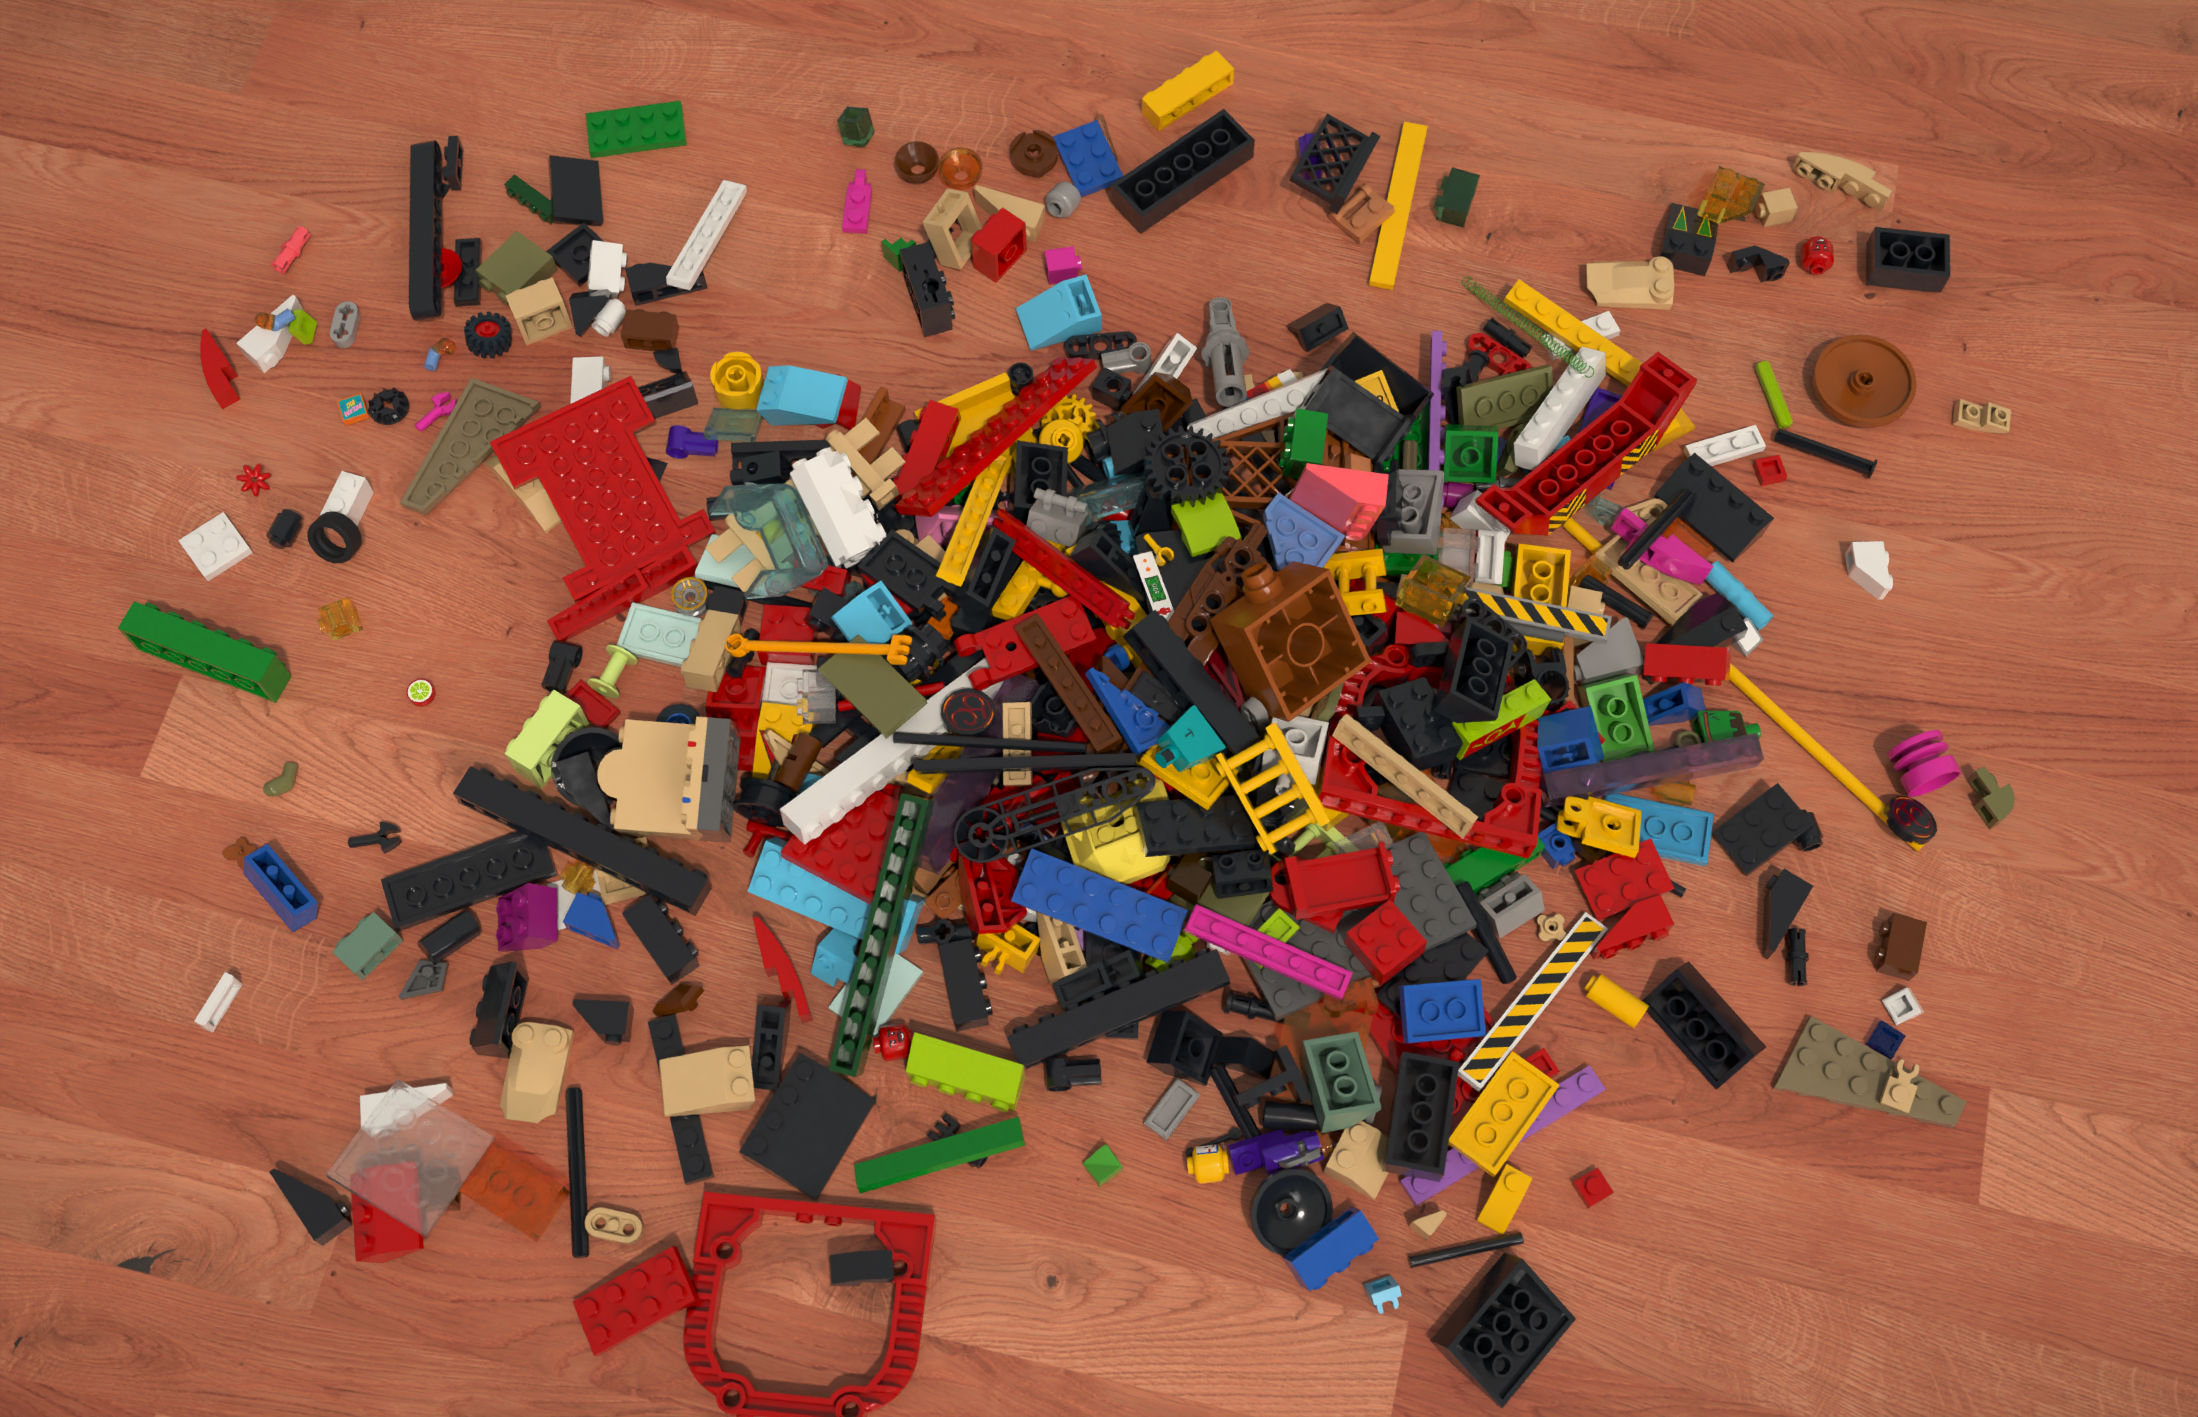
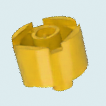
M727 353L718 363L716 361L713 364L710 372L715 396L720 406L732 411H745L757 408L764 385L760 365L747 353Z

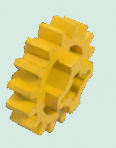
M1073 394L1071 399H1068L1066 395L1042 417L1041 427L1043 429L1047 423L1052 421V418L1055 420L1066 419L1077 425L1083 435L1093 430V421L1096 420V413L1093 412L1092 404L1086 405L1085 398L1078 401L1076 400V394ZM1081 415L1084 416L1085 423L1083 422V418H1081ZM1060 436V438L1058 439L1064 446L1066 442H1068V440L1062 436Z

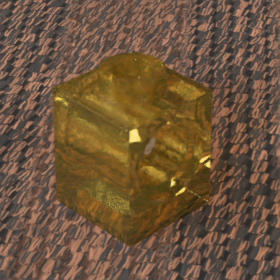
M349 597L318 608L321 616L320 619H317L322 633H328L333 641L363 630L357 610Z

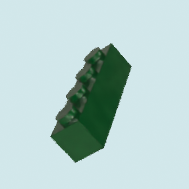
M515 174L504 184L506 194L510 198H515L521 206H526L532 214H537L543 222H548L551 225L555 222L552 219L551 200Z

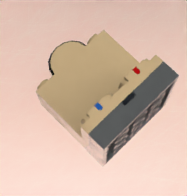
M696 717V724H680L625 719V726H621L619 730V743H623V746L606 752L599 760L595 772L596 784L600 792L616 805V808H612L610 823L614 825V829L622 835L731 843L734 815L732 806L736 794L741 735L732 721L722 718Z

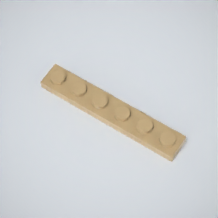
M1348 714L1340 719L1332 735L1334 738L1461 838H1464L1478 819V816L1471 812L1469 808L1462 805L1446 790L1434 783L1424 773L1420 772Z

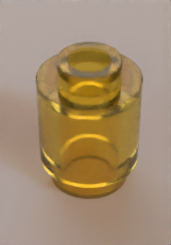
M1662 775L1661 779H1656L1653 795H1657V801L1678 806L1691 805L1695 796L1696 785L1691 784L1686 779Z

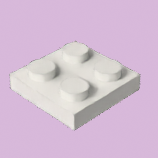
M224 512L178 540L207 581L215 578L253 553Z

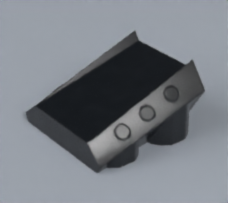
M1046 681L1044 685H1040L1030 701L1032 704V731L1068 738L1074 734L1078 724L1050 682Z

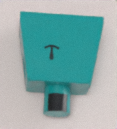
M1193 705L1157 740L1162 750L1155 755V759L1162 768L1173 764L1177 771L1183 772L1213 759L1226 747L1197 707Z

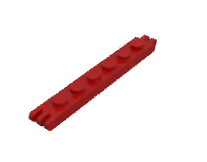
M1001 508L998 509L996 514L1003 520L994 518L992 523L1000 531L1016 540L1012 549L1014 553L1115 628L1121 626L1124 629H1129L1131 623L1124 617L1133 620L1136 614L1129 609L1130 603L1009 512Z

